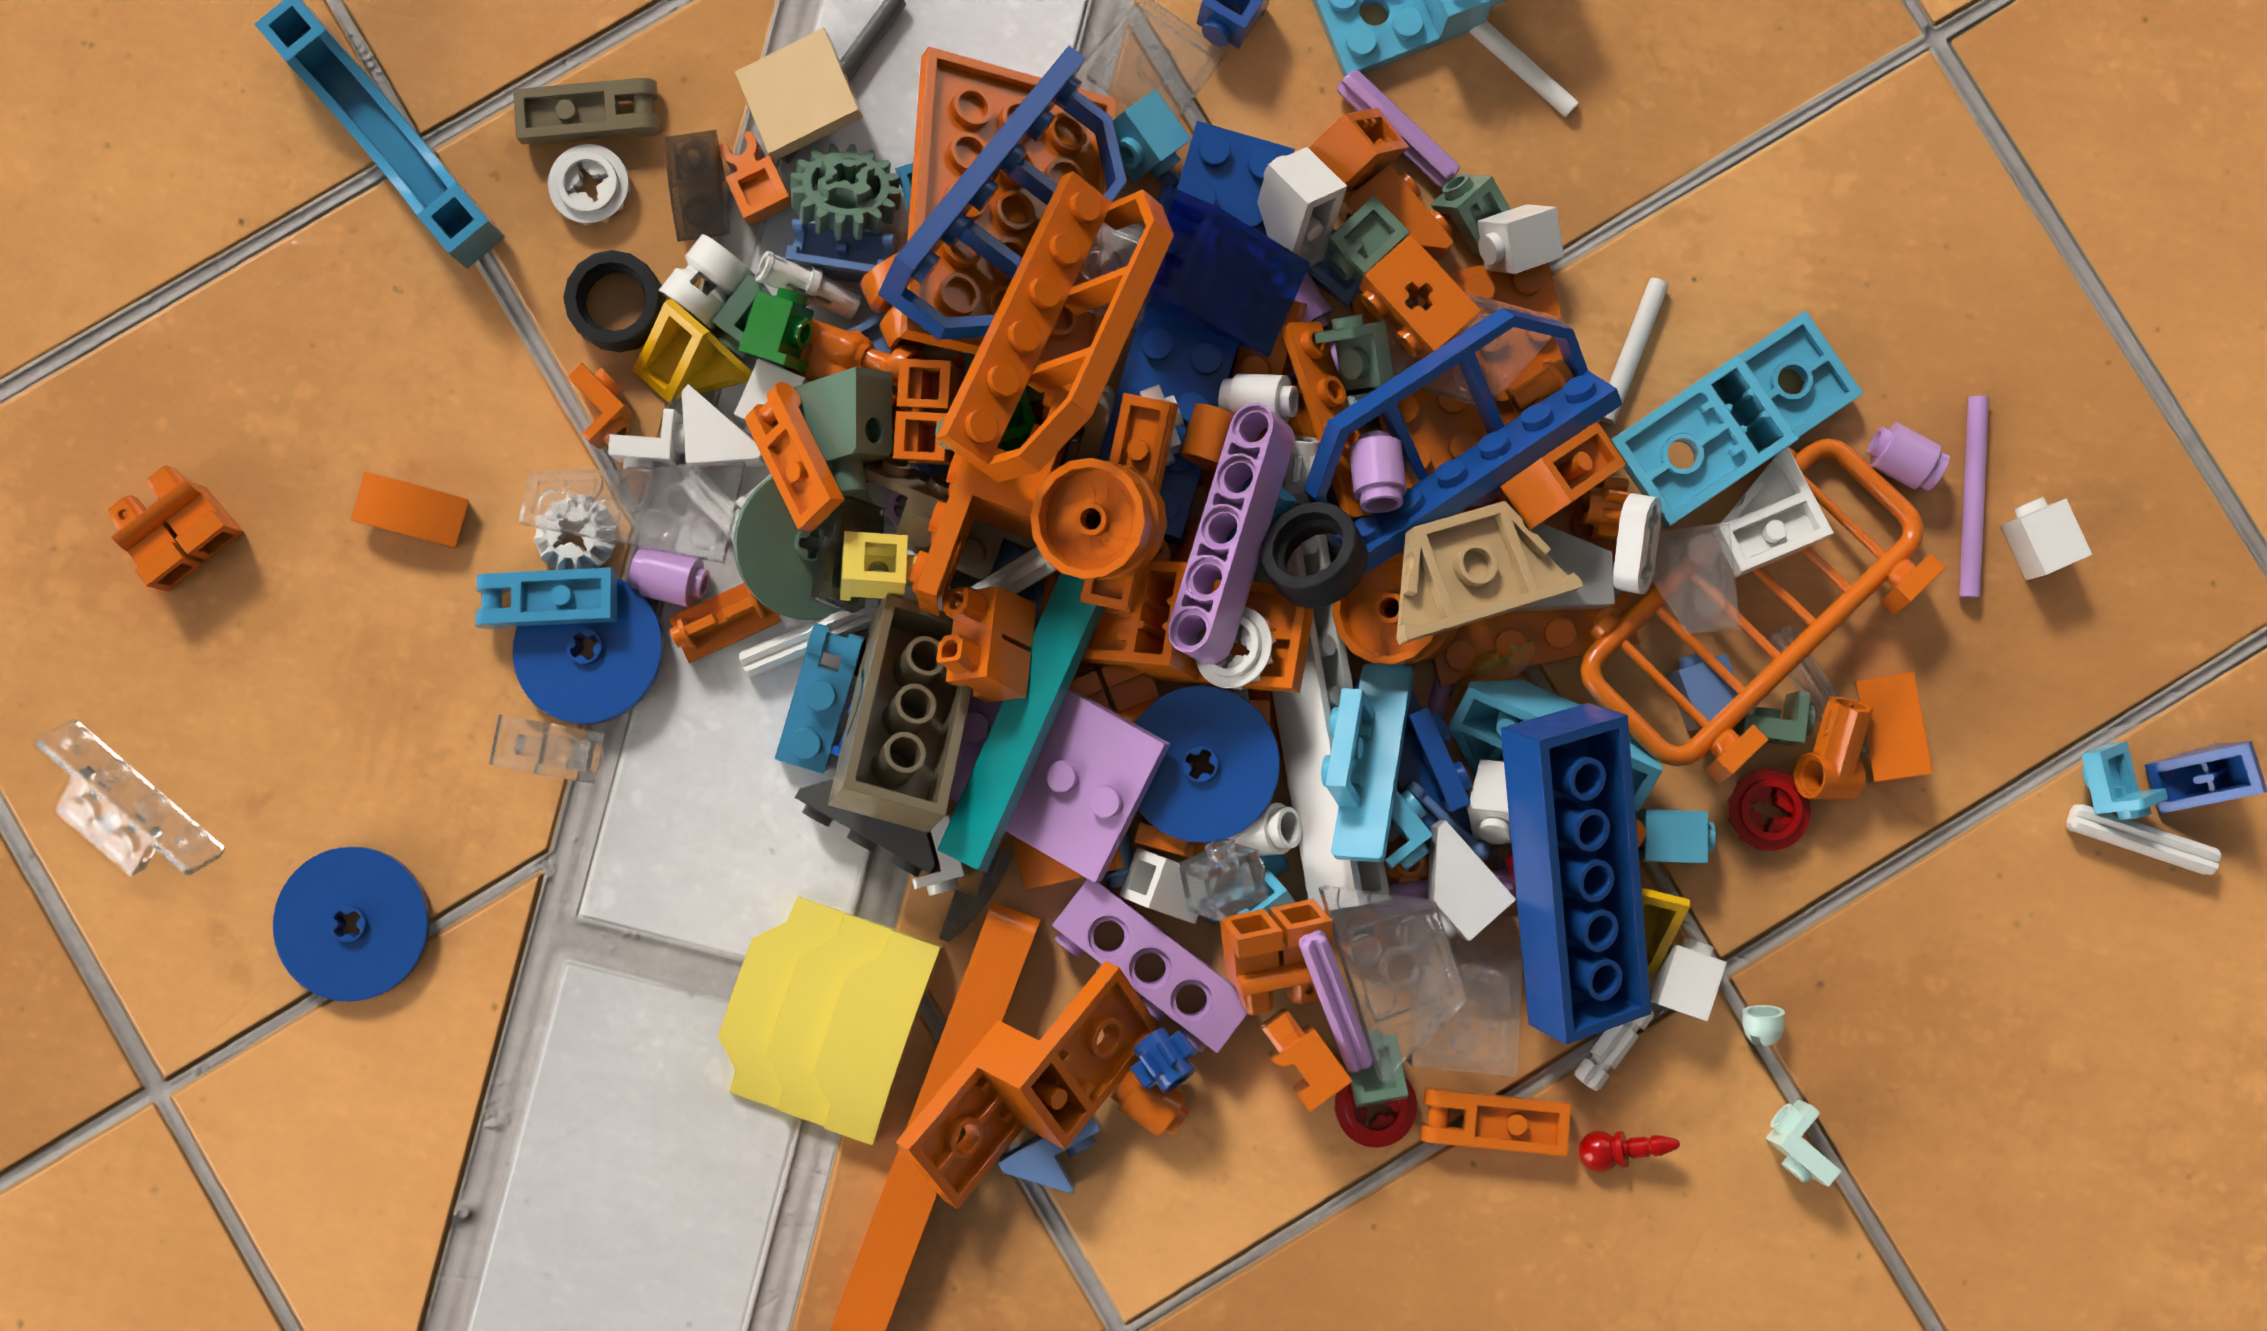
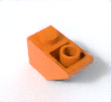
M1391 164L1343 200L1338 215L1346 222L1370 198L1375 196L1410 231L1409 235L1411 234L1435 261H1440L1447 256L1454 244L1450 237L1453 234L1452 229L1445 218L1437 211L1430 213L1419 199L1421 192L1414 180L1405 172L1399 174Z

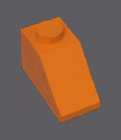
M1597 421L1537 460L1500 487L1510 500L1515 511L1531 530L1627 463Z

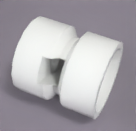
M702 234L685 255L687 267L685 269L675 268L659 291L667 299L672 298L706 329L713 331L716 326L712 323V320L725 305L728 297L732 296L749 273L754 277L755 274L731 252L710 237ZM699 277L714 287V290L708 296L694 286Z

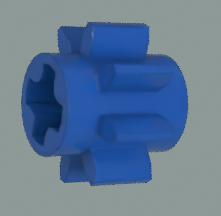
M1164 1027L1159 1028L1142 1039L1133 1048V1052L1140 1061L1130 1067V1069L1144 1089L1148 1088L1150 1090L1158 1085L1163 1094H1166L1185 1082L1195 1072V1069L1188 1060L1196 1055L1197 1051L1185 1034L1179 1031L1170 1036Z

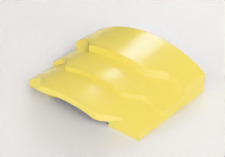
M798 896L787 922L752 938L735 983L718 1035V1039L735 1068L729 1092L776 1108L778 1111L822 1125L826 1130L873 1145L877 1140L893 1093L891 1088L922 998L927 994L943 945Z

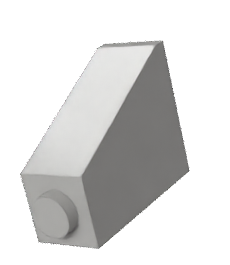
M1484 504L1482 507L1489 506L1492 504ZM1523 520L1525 527L1532 533L1538 534L1551 548L1547 553L1549 557L1567 575L1574 572L1581 579L1583 587L1573 593L1510 612L1605 609L1615 604L1614 596H1619L1621 590L1614 587V565L1611 551L1544 523H1540L1530 530Z

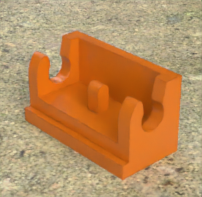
M1914 671L1854 681L1858 701L1874 708L1865 736L1873 782L1932 774L1933 769Z

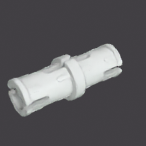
M771 251L765 252L756 271L757 278L755 280L773 288L778 289L780 287L809 297L806 306L814 304L848 320L854 317L861 302L862 291L860 289L853 288L823 275L822 269L812 265L806 268L788 261Z

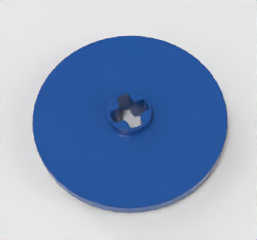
M619 578L617 587V622L517 626L513 640L514 669L525 694L545 713L557 719L575 724L607 722L622 716L643 700L654 685L664 656L662 625L654 607L646 597L641 596L639 590L630 588L629 583ZM586 637L594 642H599L593 647L595 656L592 659L578 655L584 649L582 641Z
M1185 687L1157 699L1144 710L1135 722L1136 725L1171 743L1138 808L1146 820L1163 833L1190 842L1204 843L1223 840L1248 828L1268 807L1276 791L1279 779V749L1275 735L1265 717L1243 697L1218 687ZM1206 749L1212 753L1209 762L1216 766L1212 774L1202 773L1199 778H1195L1192 775L1194 766L1188 762L1189 756L1191 754L1201 755Z
M366 847L331 849L303 863L283 886L273 915L275 946L288 973L310 992L336 1001L365 1000L382 995L395 988L410 975L419 963L425 951L430 931L428 902L414 874L393 856ZM358 913L361 918L356 925L361 930L360 933L345 934L343 929L347 922L343 915Z

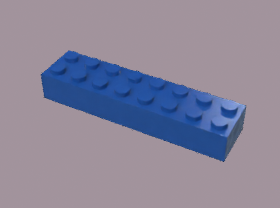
M1197 121L1168 217L1174 236L1143 302L1098 459L1103 461L1110 460L1124 393L1140 396V391L1160 384L1164 398L1174 395L1184 425L1176 427L1181 446L1194 405L1202 403L1218 407L1219 389L1222 381L1230 376L1269 243L1257 203L1264 180V172L1268 164L1275 158L1294 153V148ZM1178 452L1173 454L1175 462L1165 467L1160 495L1165 502L1167 519L1164 540L1167 543L1180 546L1202 468L1182 458Z

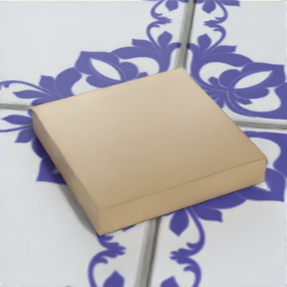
M824 27L735 71L767 153L773 161L791 154L864 117L832 40Z

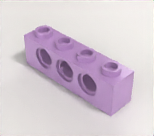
M1087 879L1052 924L1059 931L1055 940L1066 950L1078 958L1085 951L1101 963L1095 971L1105 961L1120 967L1134 990L1141 994L1140 999L1148 1009L1149 1014L1159 1021L1167 1014L1182 1026L1179 1032L1184 1033L1193 1047L1200 1053L1207 1046L1218 1053L1248 1014L1240 1003L1237 988L1101 882L1094 883ZM1104 921L1116 922L1124 931V940L1115 949H1103L1094 939L1095 928ZM1145 953H1155L1165 962L1163 974L1154 981L1143 980L1135 972L1134 967L1137 959ZM1191 984L1201 987L1205 992L1206 998L1204 1005L1198 1011L1185 1012L1177 1006L1176 996L1182 987Z

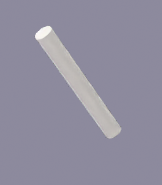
M1487 20L1484 24L1478 25L1469 31L1473 37L1565 118L1578 106L1579 102Z
M1659 278L1649 279L1609 384L1617 388L1622 404L1669 286L1666 281ZM1622 405L1600 419V421L1615 424Z

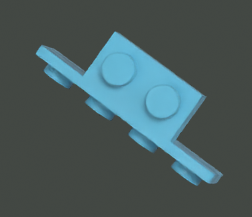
M1365 664L1362 667L1359 688H1342L1339 707H1334L1331 711L1330 734L1333 738L1331 754L1325 755L1323 759L1321 779L1323 786L1328 789L1339 806L1331 853L1335 859L1382 862L1385 859L1414 679V671L1409 665Z

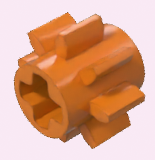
M1609 476L1597 484L1596 487L1580 496L1578 520L1580 524L1592 525L1590 538L1610 541L1618 538L1619 522L1624 502L1629 494L1635 493L1627 491L1629 479Z

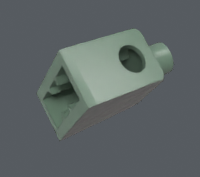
M853 367L793 387L801 398V404L798 407L829 469L833 470L834 479L842 495L854 496L866 493L864 464L888 458L892 452V373Z

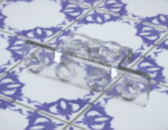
M70 720L39 735L35 743L36 746L71 776L55 812L129 876L132 877L146 869L155 850L161 853L185 875H192L222 856L225 847L78 720Z

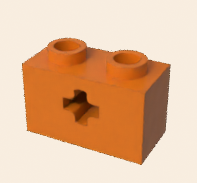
M1379 108L1345 113L1309 147L1347 185L1345 192L1359 189L1389 164H1392L1409 148L1408 144Z
M1411 234L1363 276L1359 289L1363 292L1361 300L1366 308L1378 319H1382L1385 316L1398 330L1395 334L1398 342L1413 357H1417L1420 354L1424 358L1465 331L1481 312L1480 308ZM1421 296L1425 300L1423 307L1418 305L1412 310L1407 307L1406 302L1408 298L1413 300Z

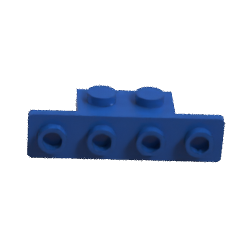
M1360 680L1354 684L1355 689L1359 688ZM1412 690L1398 773V787L1401 793H1403L1411 781L1416 782L1427 792L1428 796L1472 835L1469 815L1465 808L1466 805L1471 804L1466 792L1473 789L1469 775L1461 761L1454 764L1445 746V744L1451 742V736L1441 715L1436 714L1432 716L1428 707L1421 709ZM1419 802L1427 813L1421 820L1431 831V826L1439 819ZM1429 839V840H1427L1424 844H1425L1426 847L1430 850V839Z

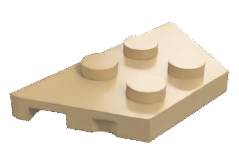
M1506 501L1415 526L1405 533L1396 638L1399 645L1573 593L1583 587L1582 581L1574 572L1567 575L1549 557L1547 553L1551 548L1538 534L1532 533L1525 527L1523 519Z

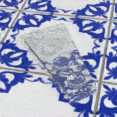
M743 461L725 462V465L701 466L700 464H680L678 467L664 468L638 466L626 467V469L602 471H599L597 468L533 471L529 473L518 522L524 526L725 564L738 506L735 501L740 497L746 465Z

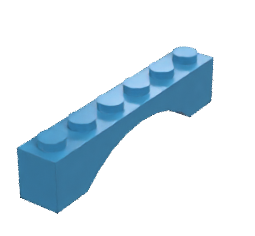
M283 0L254 24L287 64L309 86L372 158L409 204L416 216L453 258L468 269L506 237L317 14L303 0Z

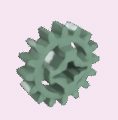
M829 144V154L823 155L820 151L813 149L810 151V162L802 159L797 161L796 173H791L790 180L792 210H800V222L802 224L815 221V233L819 235L827 229L834 230L835 240H841L845 232H852L856 240H862L863 230L868 229L878 235L881 233L882 222L887 224L894 222L895 210L900 208L899 174L890 173L891 162L889 160L875 162L874 150H869L864 155L857 154L855 144H850L847 152H839L835 144ZM818 184V189L813 191V188ZM877 192L878 196L873 200V194Z

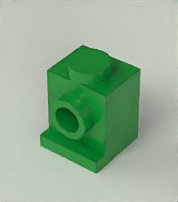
M780 287L776 296L757 290L738 350L805 373L808 363L799 359L802 349L809 344L813 333L812 318L814 311L806 308L809 297Z

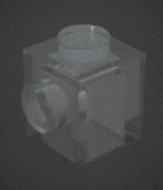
M1223 839L1211 842L1204 847L1205 852L1178 863L1189 912L1220 921L1268 899L1264 880L1266 870L1258 850L1236 844L1235 840Z

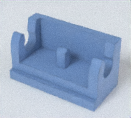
M793 219L794 242L793 246L787 245L785 259L806 268L812 265L822 269L823 275L832 279L860 283L864 275L876 265L898 253L900 239L895 234L884 233L876 235L863 231L862 240H856L852 232H845L841 240H835L834 230L827 229L819 235L815 233L816 224H802L800 219Z

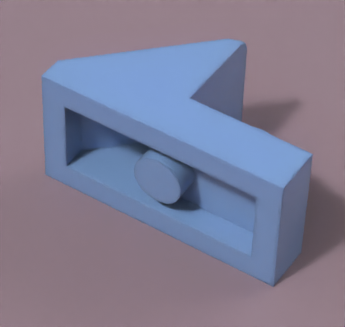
M1096 1114L1092 1116L1066 1149L1069 1157L1084 1151L1096 1142L1093 1134L1100 1131L1101 1125ZM1039 1135L1000 1157L998 1164L1005 1174L1064 1192L1075 1193V1183L1059 1153L1065 1150Z

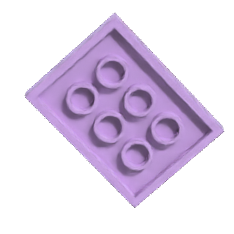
M1069 687L1006 831L1092 882H1101L1171 743ZM973 688L949 797L957 803L1003 701L985 703L973 697Z

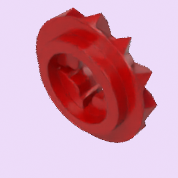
M1776 769L1756 770L1737 781L1732 795L1727 799L1729 804L1728 822L1738 834L1739 840L1757 850L1776 851L1787 848L1802 837L1809 825L1811 817L1810 800L1803 797L1797 791L1794 777L1784 771ZM1768 795H1771L1773 797V806L1780 808V811L1788 814L1787 816L1771 817L1767 825H1764L1762 823L1763 815L1749 806L1758 802H1766Z
M1405 1077L1409 1095L1407 1098L1385 1102L1391 1110L1395 1111V1114L1377 1112L1373 1119L1370 1118L1367 1126L1365 1125L1368 1119L1366 1117L1367 1108L1365 1106H1355L1351 1083L1337 1092L1334 1111L1344 1133L1358 1144L1374 1148L1386 1147L1401 1140L1411 1129L1417 1114L1416 1094L1409 1080Z

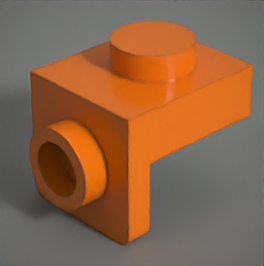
M581 363L567 378L602 412L582 433V436L589 443L601 449L605 444L609 446L610 434L626 435L631 426L628 422L635 414L617 397L624 389L602 367L594 374Z

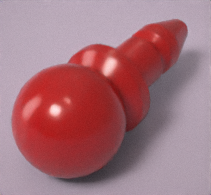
M1593 1131L1582 1138L1578 1152L1580 1160L1586 1168L1602 1173L1613 1169L1616 1164L1622 1168L1628 1167L1629 1157L1636 1159L1647 1158L1650 1155L1655 1157L1663 1156L1678 1149L1680 1142L1675 1138L1661 1135H1653L1650 1138L1646 1136L1633 1137L1626 1140L1623 1131H1617L1614 1136L1605 1131Z

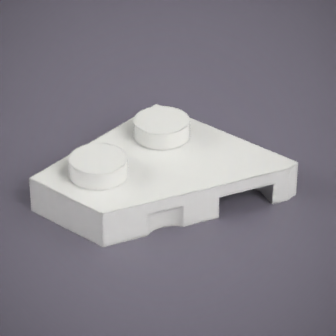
M1786 447L1775 456L1715 529L1713 534L1737 578L1828 540L1834 532L1789 447Z

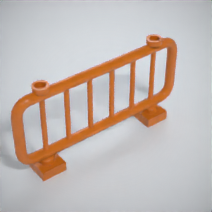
M1831 438L1813 440L1803 446L1797 453L1790 446L1788 447L1817 502L1878 560L1850 585L1814 549L1809 547L1801 550L1800 552L1843 592L1817 619L1763 567L1752 571L1808 625L1782 652L1776 649L1699 574L1722 551L1713 534L1714 531L1621 618L1611 611L1590 632L1597 640L1590 646L1582 659L1580 672L1584 687L1591 697L1603 708L1628 715L1629 734L1652 757L1662 764L1675 767L1691 765L1710 751L1716 759L1705 771L1720 785L1769 740L1754 724L1740 736L1733 728L1886 581L1892 589L1880 602L1895 615L1946 568L1931 553L1916 566L1909 560L1922 543L1924 526L1921 515L1913 504L1864 458L1840 440ZM1828 458L1837 462L1898 519L1903 530L1902 536L1890 549L1885 552L1804 475L1818 460ZM1690 580L1773 659L1746 687L1663 607ZM1654 614L1664 621L1737 693L1710 721L1628 641ZM1619 647L1702 728L1689 742L1682 746H1675L1665 741L1605 681L1601 672L1602 665Z

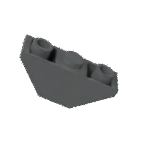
M834 779L800 788L794 797L806 804L802 813L827 827L830 826L832 820L839 822L851 829L847 835L848 839L874 852L877 845L895 854L891 863L916 877L920 875L922 870L929 874L934 873L939 865L930 831L927 833L829 806L828 802Z

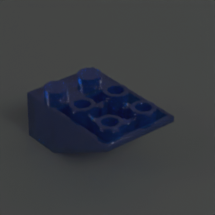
M1169 186L1161 205L1174 236L1143 304L1269 358L1310 266V262L1221 208Z

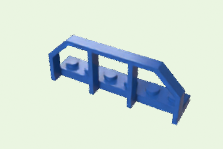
M1068 45L895 256L882 283L878 295L938 340L984 337L995 315L945 317L907 287L914 279L923 284L941 259V257L935 254L943 243L953 247L958 240L962 241L1008 277L1013 278L1022 258L968 218L966 214L972 207L979 211L984 209L999 187L994 180L1001 171L1048 205L1058 184L1024 159L1027 150L1022 145L1029 137L1036 142L1042 137L1055 118V115L1050 112L1055 104L1095 134L1108 189L1104 196L1111 202H1114L1127 183L1112 117L1078 92L1082 81L1076 78V75L1085 57L1070 45Z
M1501 307L1329 419L1307 477L1304 491L1310 503L1319 501L1328 503L1326 495L1348 435L1382 414L1390 435L1401 441L1404 466L1413 486L1407 488L1406 493L1402 496L1403 504L1398 509L1385 513H1373L1354 522L1368 548V563L1364 573L1367 574L1404 549L1405 533L1413 527L1458 514L1623 404L1616 387L1588 371L1572 328L1557 320ZM1513 327L1554 336L1563 360L1574 378L1570 379L1563 388L1540 403L1526 408L1519 417L1504 426L1475 352ZM1459 363L1487 435L1479 443L1455 459L1441 464L1435 472L1428 476L1397 403ZM1330 533L1325 534L1329 543L1340 551L1342 547L1341 537Z

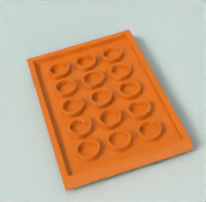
M927 47L921 56L907 242L1041 80L1040 77L933 47ZM1078 89L1079 93L1110 115L1112 120L1116 118L1117 99ZM1055 104L1050 111L1055 115V118L1037 142L1029 137L1022 145L1027 150L1024 159L1057 184L1061 176L1074 171L1104 195L1108 189L1095 134ZM1001 171L994 180L999 187L982 211L972 207L966 216L1022 258L1047 205ZM1104 221L1073 287L1109 273L1111 227ZM958 240L953 247L943 243L935 254L941 257V259L923 284L914 279L907 287L945 317L995 315L1012 279L962 241ZM1107 304L1075 315L1063 306L1036 365L1090 347L1106 314ZM902 313L900 338L976 355L984 338L938 340Z

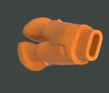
M812 319V337L809 344L802 349L799 359L808 363L805 373L783 365L781 366L792 373L806 378L808 382L853 367L887 371L892 373V385L898 388L900 359H925L923 352L910 344H903L892 353L876 350L874 344L860 330H851L849 332ZM892 390V434L895 432L896 411L909 410L896 406L897 391Z

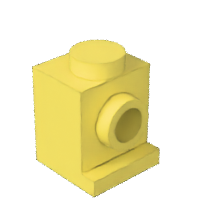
M845 531L842 551L840 600L850 601L851 597L884 599L887 594L903 599L905 586H913L914 582L910 581V576L917 555L907 554L908 535Z

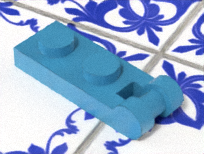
M607 567L479 574L476 576V591L481 593V609L476 610L475 626L482 629H503L512 626L617 622L618 571ZM511 592V607L502 608L503 594Z
M814 623L775 755L776 760L822 774L825 773L865 640L864 637L851 633L848 638L830 633V627ZM824 652L842 657L839 669L820 664Z

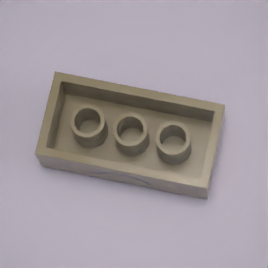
M887 594L873 613L829 797V806L927 833L946 816L972 688L947 683V668L936 661L938 643L944 636L952 634L953 619L948 617L944 611H941L940 616H936L920 610L919 604Z

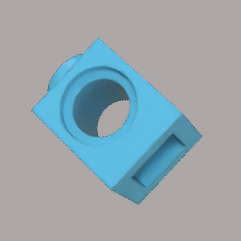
M1640 809L1638 812H1635L1636 817L1642 822L1646 830L1645 839L1638 848L1639 861L1708 863V853L1714 851L1716 841L1715 826L1713 822H1708V811Z

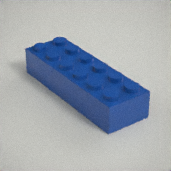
M1586 703L1502 727L1501 738L1528 1023L1530 1026L1567 1045L1651 1014L1628 715Z

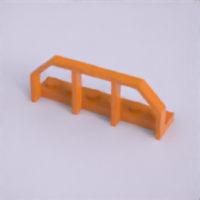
M1074 171L1061 176L935 439L1000 483L1040 472L1091 418L1174 236L1163 206L1142 189L1111 202ZM1144 220L1146 227L1128 266L1073 287L1103 221L1117 231ZM1110 303L1090 347L1036 365L1063 306L1075 315ZM1073 383L1067 398L1020 448L994 455L1027 384L1039 393H1043Z

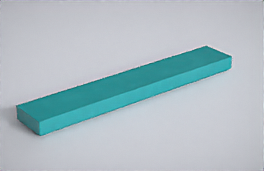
M1060 573L1033 633L1032 648L1026 649V651L1031 652L1026 698L1003 701L937 848V851L979 871L987 873L1105 608L1080 602L1084 579Z

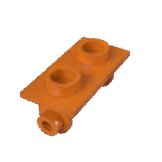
M744 583L668 617L673 627L670 629L672 639L678 648L682 647L689 664L782 622L779 613L770 610L759 602Z

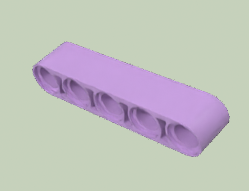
M1250 403L1241 407L1235 413L1230 423L1168 626V637L1173 647L1204 664L1214 665L1223 661L1233 647L1261 556L1262 542L1269 529L1294 447L1295 436L1293 429L1267 406L1260 403ZM1268 427L1265 436L1257 441L1260 432ZM1250 477H1253L1250 486L1245 491H1242L1244 483ZM1234 527H1237L1235 536L1227 542L1229 532ZM1222 576L1219 588L1211 593L1214 582ZM1206 627L1204 638L1196 644V637L1199 631Z

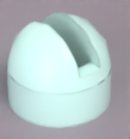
M1754 1005L1744 1008L1742 1010V1026L1746 1037L1751 1043H1762L1763 1046H1772L1778 1043L1785 1030V1011L1770 1005Z

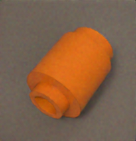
M1131 1069L1110 1096L1111 1099L1120 1104L1118 1107L1119 1111L1158 1138L1165 1130L1173 1135L1190 1110V1108L1183 1104L1187 1093L1176 1087L1172 1091L1163 1094L1158 1085L1150 1090L1148 1088L1144 1089Z

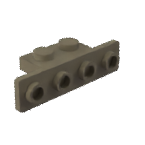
M890 454L888 458L868 463L864 468L866 480L908 497L895 534L908 535L907 549L917 553L920 550L929 553L932 544L930 543L932 532L928 531L932 513L938 501L947 503L949 498L948 489L950 483L946 482L947 476L941 474L928 475L912 468V464L908 463V460L894 459L893 454ZM974 520L957 570L982 580L992 574L1005 539L1029 549L1037 545L1034 540Z

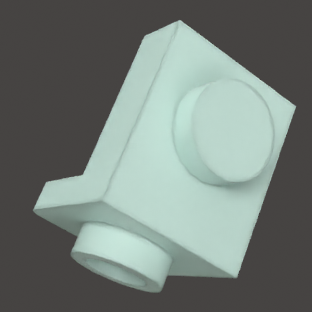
M1797 1100L1793 1105L1791 1103L1786 1104L1773 1117L1770 1123L1772 1131L1765 1139L1786 1156L1781 1164L1805 1184L1814 1179L1829 1187L1842 1171L1801 1137L1819 1116L1820 1112L1811 1104L1801 1100Z

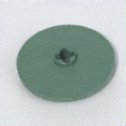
M770 476L763 481L744 503L734 531L733 547L736 565L744 584L751 594L770 610L801 620L824 619L831 614L854 605L861 597H851L850 601L840 600L844 532L883 534L878 511L867 493L843 496L845 500L814 531H811L812 537L820 539L819 548L811 549L808 557L807 550L799 547L800 538L809 537L810 531L798 530L773 477Z

